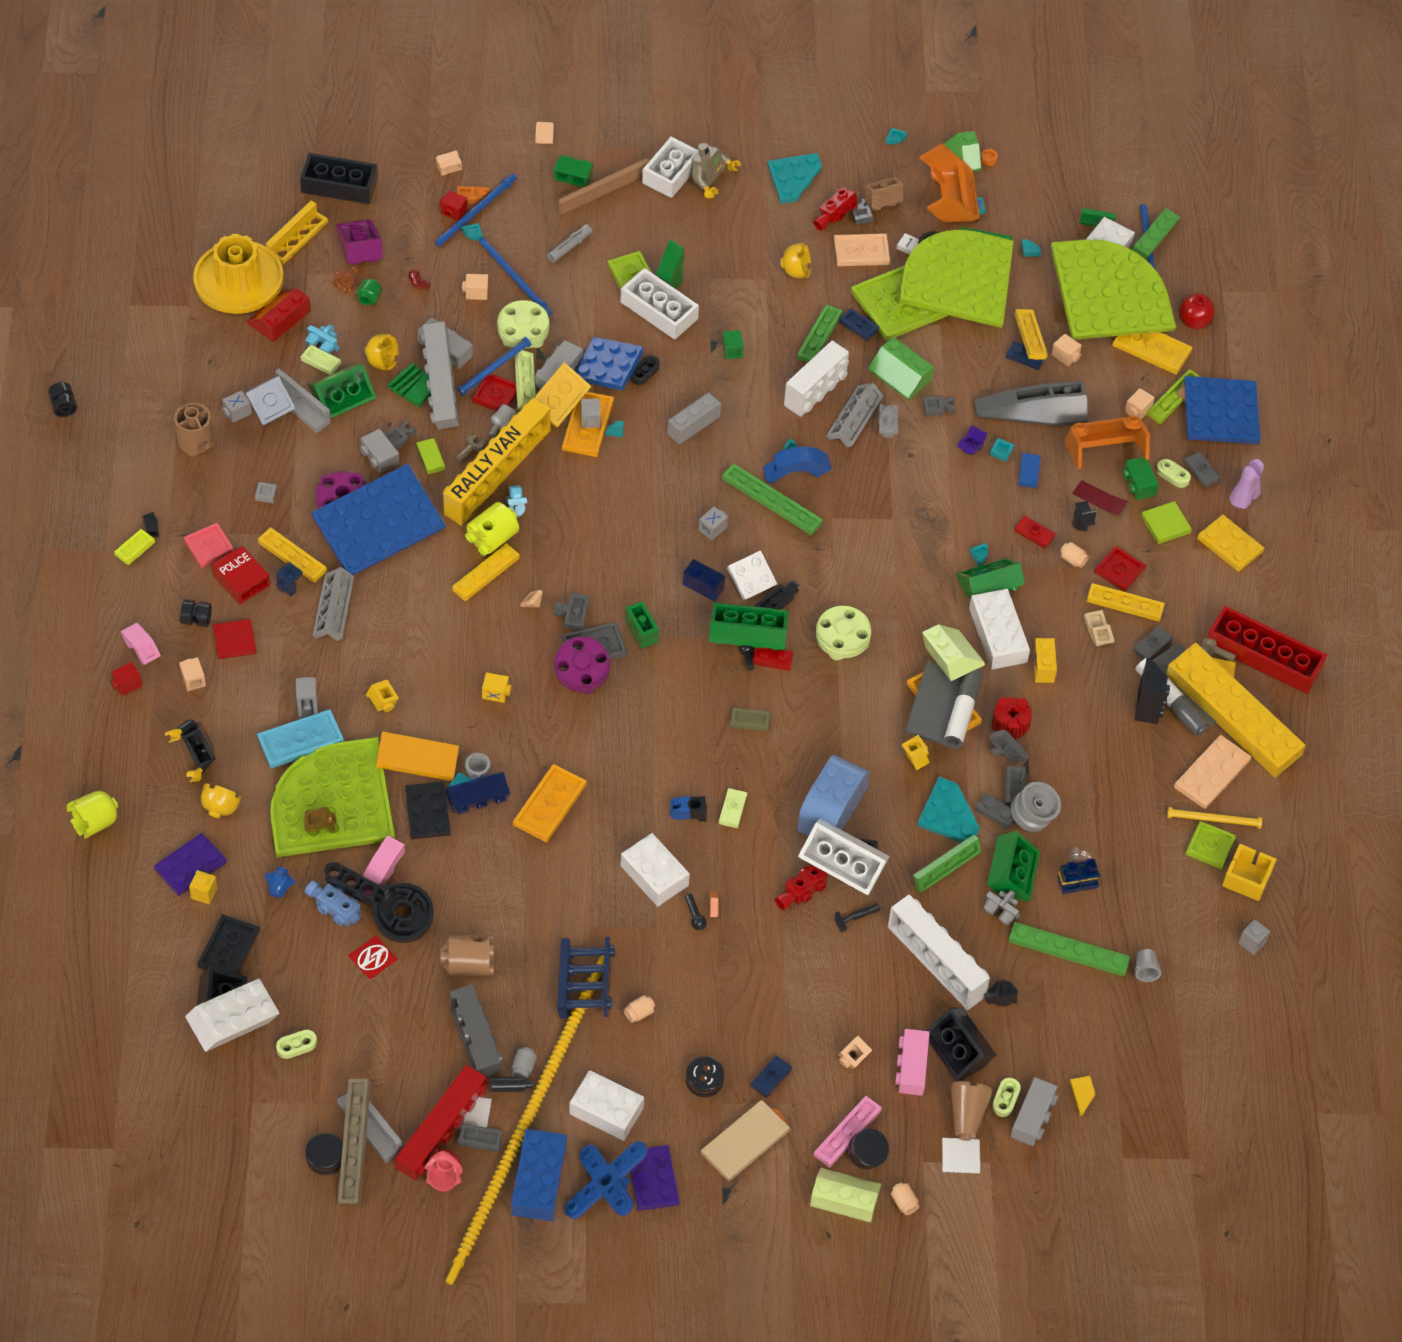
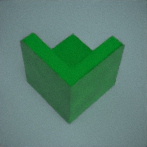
M741 330L723 331L722 344L725 359L743 358L744 345Z

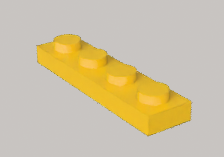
M1016 309L1014 315L1028 358L1034 360L1046 359L1048 353L1034 311Z
M271 527L258 538V543L285 563L291 562L302 571L303 576L313 583L327 572L326 566Z
M506 543L454 584L452 591L466 602L519 560L520 554Z
M1094 583L1091 584L1087 598L1088 603L1160 622L1165 605L1163 602Z

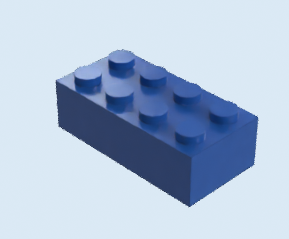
M531 1129L525 1130L511 1204L512 1216L553 1222L567 1149V1135Z

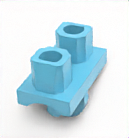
M312 325L308 327L309 334L305 340L308 346H316L320 342L322 345L319 349L329 354L333 350L337 352L340 349V346L337 345V334L334 332L333 325L321 326L320 330Z
M520 485L509 486V496H506L509 508L517 516H521L524 513V504L527 503V498L525 495H522V487Z

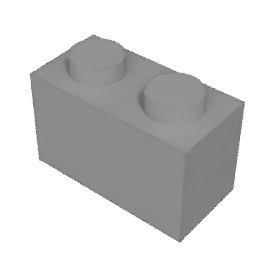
M380 429L361 438V453L363 456L368 457L371 466L377 469L380 474L400 465L398 451Z
M296 678L298 718L303 719L317 714L316 678Z

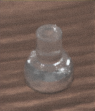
M1075 846L1071 847L1069 853L1071 862H1078L1080 859L1089 860L1091 856L1090 852L1081 851L1080 848Z

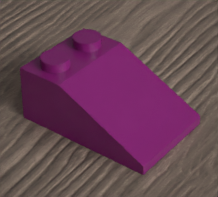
M371 219L336 224L343 253L348 263L359 264L362 261L375 262L378 259H383L381 237Z

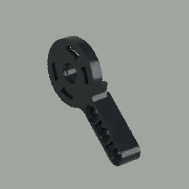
M330 862L325 866L326 882L370 906L373 910L376 928L388 940L397 943L413 942L423 937L430 929L434 918V908L431 898L422 888L409 883L394 885L391 883L382 887L337 862ZM332 871H336L339 873L337 876L334 877L329 875V873ZM351 880L356 882L353 886H349L346 883ZM372 890L374 893L365 895L364 891ZM405 906L410 908L411 914L408 917L401 918L396 914V910L399 907Z

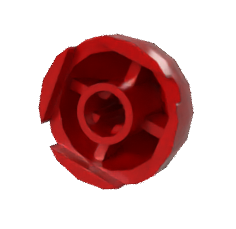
M1194 293L1182 301L1179 308L1180 320L1182 318L1187 327L1203 329L1206 325L1212 324L1214 319L1215 306L1208 296Z

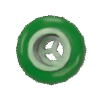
M365 279L357 289L356 296L361 304L366 306L374 305L382 294V287L375 279Z

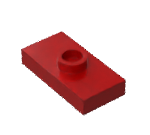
M1025 515L1014 528L1016 533L1044 549L1047 548L1056 535L1053 531Z

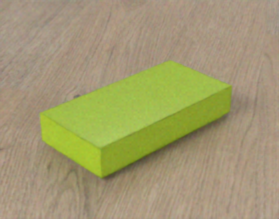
M435 439L417 442V449L427 474L445 470V464Z

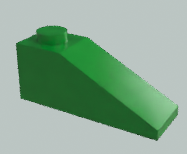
M670 239L656 276L676 289L683 283L685 248Z

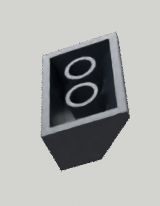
M1148 657L1146 658L1138 689L1135 721L1158 724L1159 717H1163L1170 685H1167V675Z
M209 967L199 977L197 1006L247 984V977Z
M950 1007L927 1030L929 1031V1042L957 1081L983 1069L996 1056V1053L964 1008Z

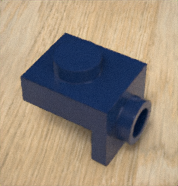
M288 562L276 573L278 589L290 596L295 594V581L303 575L302 571L291 562Z

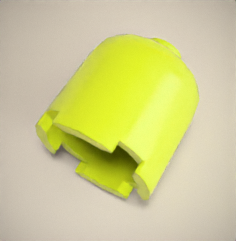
M103 791L92 792L67 804V812L71 811L73 819L70 821L80 836L84 834V839L111 826L117 819V801L114 797L111 798Z

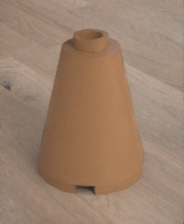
M968 1081L952 1083L951 1097L955 1135L959 1136L958 1139L971 1141V1138L976 1137L992 1095L990 1087L977 1083V1086L970 1085Z

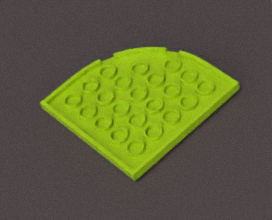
M970 230L944 231L924 239L912 250L904 266L898 303L1002 328L1014 241Z
M1092 239L1051 243L1050 247L1073 340L1175 331L1176 325L1166 287L1157 271L1142 256L1125 246L1105 240Z
M378 737L339 742L317 748L315 752L306 757L302 756L285 771L275 787L276 790L271 800L270 809L276 858L381 843L387 836L395 839L383 768L376 767L379 751ZM326 806L335 814L337 819L335 832L331 833L326 828L310 833L304 830L305 812Z

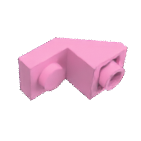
M138 623L120 631L127 647L134 648L142 665L161 656L153 639Z

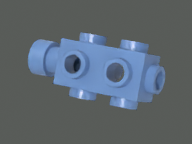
M312 880L306 887L305 894L311 898H316L317 910L323 915L330 914L336 924L340 926L344 924L348 927L351 923L356 924L360 919L361 914L358 901L354 898H349L340 889L330 884L323 889L321 884L315 880Z

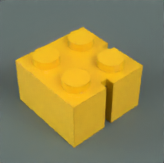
M1239 844L1222 886L1260 901L1277 859L1260 852L1256 865H1254L1252 862L1256 850Z

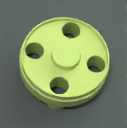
M521 300L506 305L499 313L497 320L498 335L506 347H515L522 342L524 337H527L532 344L529 348L541 347L549 334L547 312L539 304L531 301Z
M836 606L825 611L819 618L816 626V640L820 648L829 654L832 659L852 658L861 654L869 647L871 638L870 622L858 609L850 606Z

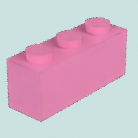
M905 1029L904 1036H900L898 1048L902 1049V1054H898L897 1066L901 1068L900 1073H896L895 1085H899L898 1093L923 1096L929 1031Z

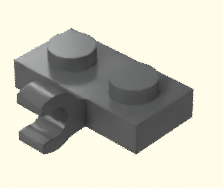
M571 593L569 605L555 602L553 615L559 617L566 615L564 628L578 631L583 630L590 596Z
M1005 729L991 732L989 739L995 747L989 749V752L993 756L1003 753L1012 763L1027 759L1029 754Z

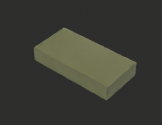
M732 708L730 727L769 731L771 712Z

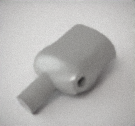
M502 404L500 409L491 417V422L494 426L489 435L495 438L503 426H507L511 418L518 413L509 406Z

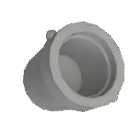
M474 753L468 756L465 762L468 777L475 780L476 784H482L487 780L491 767L490 759L482 753Z
M1143 949L1136 955L1135 976L1139 981L1152 982L1161 976V967L1154 950Z

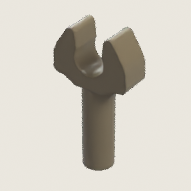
M477 434L469 436L467 438L468 446L455 459L460 463L473 451L480 452L484 450L485 440L483 439L478 444H475L478 440Z
M1205 638L1202 642V649L1210 656L1217 654L1230 661L1235 660L1236 655L1217 647L1215 640Z

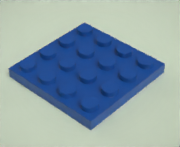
M1184 377L1187 440L1246 444L1260 443L1256 381Z

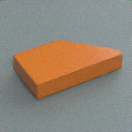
M457 186V194L467 197L468 204H475L490 193V188Z

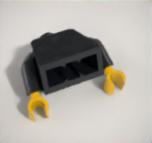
M186 720L177 726L176 729L165 732V736L170 734L171 740L168 743L179 740L180 735H182V739L197 765L196 770L187 771L186 776H192L190 782H197L202 779V773L216 760L212 741L201 721L196 723L193 720Z

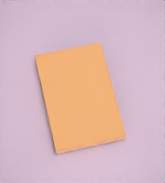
M887 234L834 235L837 266L890 265Z

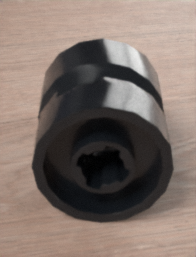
M59 382L49 388L48 394L56 416L67 417L77 411V404L69 383Z
M184 599L180 611V623L188 625L196 623L197 626L208 627L211 620L212 603L200 601L197 604L195 600Z

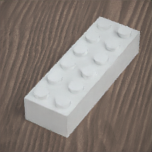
M910 895L892 906L888 928L967 1011L983 1000L990 980L987 971L983 968L981 969L976 964L974 958L964 952L959 942L954 941L949 936L947 930L935 922L932 914L927 913L922 908L920 902L917 899H913Z

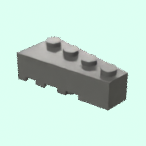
M473 984L450 991V1012L473 1069L486 1077L501 1072L503 1058L500 1051L497 1052L494 1035L489 1031L488 1020L484 1017L482 1006Z

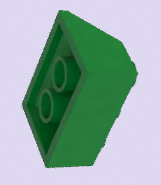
M356 363L308 384L312 395L330 410V418L377 398L364 364Z
M1009 558L956 573L962 589L970 599L972 595L1004 589L1014 591L1019 589V586L1025 585L1021 563Z
M1017 831L999 835L987 886L998 895L1001 891L1008 894L1012 890L1015 892L1014 899L1030 901L1040 850Z

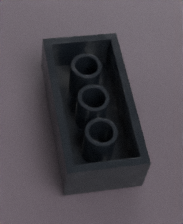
M308 153L300 177L301 193L370 204L378 180L377 164Z

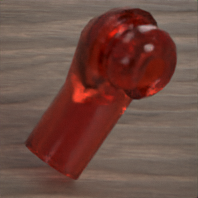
M411 270L408 278L412 286L429 290L431 282L422 280L418 270Z

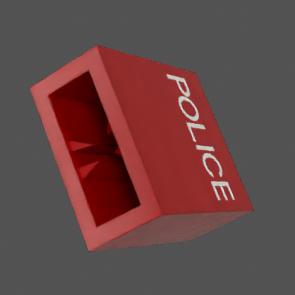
M243 546L232 550L228 555L216 560L212 564L213 576L239 605L271 586L269 574Z

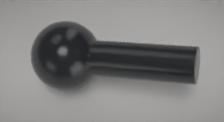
M741 645L739 646V652L744 655L747 670L752 671L754 669L752 659L754 647Z
M688 894L685 896V899L693 917L691 926L695 930H703L707 925V920L703 915H700L693 895Z

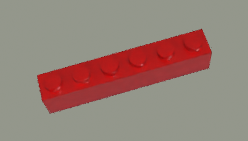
M467 1065L463 1068L395 1158V1168L415 1181L420 1175L423 1176L426 1173L425 1166L431 1156L441 1150L440 1148L444 1143L447 1144L453 1135L452 1132L455 1128H459L462 1125L467 1112H472L479 1096L483 1097L488 1089L487 1077Z

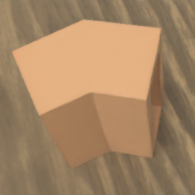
M457 150L434 157L441 176L462 170V162Z

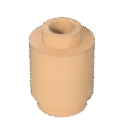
M1073 542L1065 543L1060 550L1061 558L1075 567L1082 568L1089 558L1086 551Z
M642 995L630 1002L624 1008L626 1018L631 1023L639 1022L654 1013V1001L651 997Z
M901 1182L892 1188L891 1196L900 1212L910 1215L919 1209V1201L909 1184Z

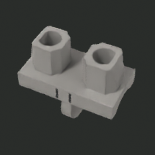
M880 404L879 434H882L883 438H892L893 434H898V405L885 406Z
M1011 890L1008 894L1001 891L999 896L1004 900L990 891L986 895L988 900L983 909L990 915H993L997 908L1003 910L998 919L1008 926L1014 918L1018 920L1021 916L1019 910L1009 904L1011 903L1014 906L1018 904V901L1014 899V891Z

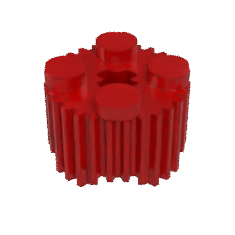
M1013 696L1011 698H1000L994 708L992 729L995 731L1005 729L1016 741L1018 738H1021V735L1027 734L1032 720V709H1030V705L1028 706V701L1025 698L1017 699V697L1013 698Z

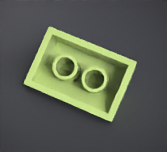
M938 624L922 632L927 651L950 681L985 665L984 661L959 630Z
M820 1168L813 1188L810 1206L871 1222L881 1184Z

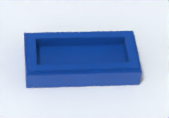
M1022 453L1018 486L1037 488L1041 455Z

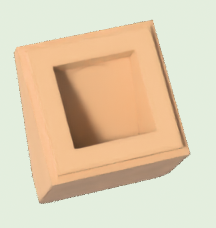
M536 123L535 143L553 144V123Z

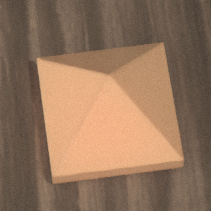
M542 590L530 592L521 602L520 606L539 608Z

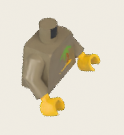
M701 143L698 145L699 151L691 161L692 178L694 184L705 190V197L711 199L714 198V195L718 194V190L715 187L709 188V186L724 170L725 164H727V169L731 172L737 171L734 166L738 167L741 164L738 160H729L730 157L717 147Z

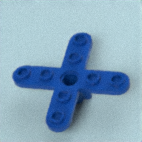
M642 1141L634 1142L611 1164H608L597 1147L591 1144L585 1146L580 1152L579 1159L593 1180L567 1203L565 1207L566 1215L571 1219L580 1217L601 1197L610 1204L614 1212L619 1216L629 1214L633 1209L634 1201L627 1192V1185L630 1183V1179L625 1175L645 1158L648 1152L647 1146Z

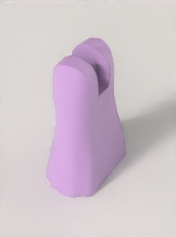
M1259 459L1252 460L1249 466L1243 469L1239 482L1229 496L1232 505L1245 509L1251 504L1252 499H1256L1261 494L1260 478L1264 470V464Z

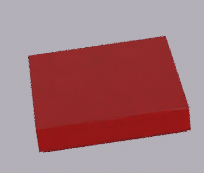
M490 374L481 382L472 397V402L494 411H498L502 404L510 407L517 395L516 383Z
M1115 546L1097 565L1094 573L1125 592L1146 569V565L1118 546Z
M251 619L213 624L218 660L257 654Z

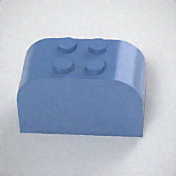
M832 755L803 802L797 831L809 836L820 818L834 827L843 830L868 788L870 771L836 755Z

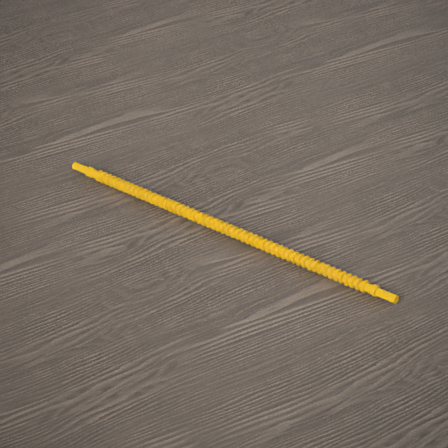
M605 955L600 956L596 965L604 964ZM591 973V977L587 978V982H598L603 973ZM583 990L578 1000L592 999L591 995L594 994V990ZM573 1008L574 1011L571 1012V1016L568 1018L569 1021L566 1022L567 1026H564V1031L561 1032L562 1035L559 1037L560 1040L557 1041V1045L554 1047L555 1050L552 1051L551 1060L547 1061L546 1070H543L544 1075L540 1076L542 1080L538 1081L536 1090L533 1091L534 1094L531 1095V1100L528 1101L529 1104L526 1106L527 1109L524 1110V1114L521 1116L522 1119L519 1120V1125L516 1126L515 1135H512L513 1140L509 1141L508 1150L504 1151L506 1155L502 1156L503 1160H500L501 1165L497 1166L496 1175L492 1177L493 1180L490 1181V1186L487 1187L489 1191H486V1196L482 1197L484 1201L480 1202L481 1206L477 1208L476 1216L472 1218L474 1222L470 1223L471 1227H468L469 1232H466V1237L462 1239L464 1243H461V1248H458L459 1253L453 1260V1266L445 1280L446 1283L453 1285L460 1269L464 1266L466 1256L470 1255L471 1246H474V1241L477 1240L476 1235L480 1234L478 1230H481V1225L485 1224L486 1215L490 1213L488 1209H491V1204L495 1203L493 1199L497 1198L496 1194L502 1188L501 1184L504 1183V1178L507 1177L506 1173H509L508 1168L512 1167L510 1163L514 1162L513 1158H516L515 1153L519 1152L520 1143L524 1141L525 1130L531 1127L530 1123L533 1122V1118L536 1116L535 1113L538 1112L537 1108L543 1102L544 1093L550 1087L551 1078H554V1073L557 1072L558 1063L562 1062L561 1058L564 1057L566 1048L571 1043L570 1039L573 1038V1034L576 1032L575 1029L578 1028L579 1019L583 1018L582 1015L587 1008Z

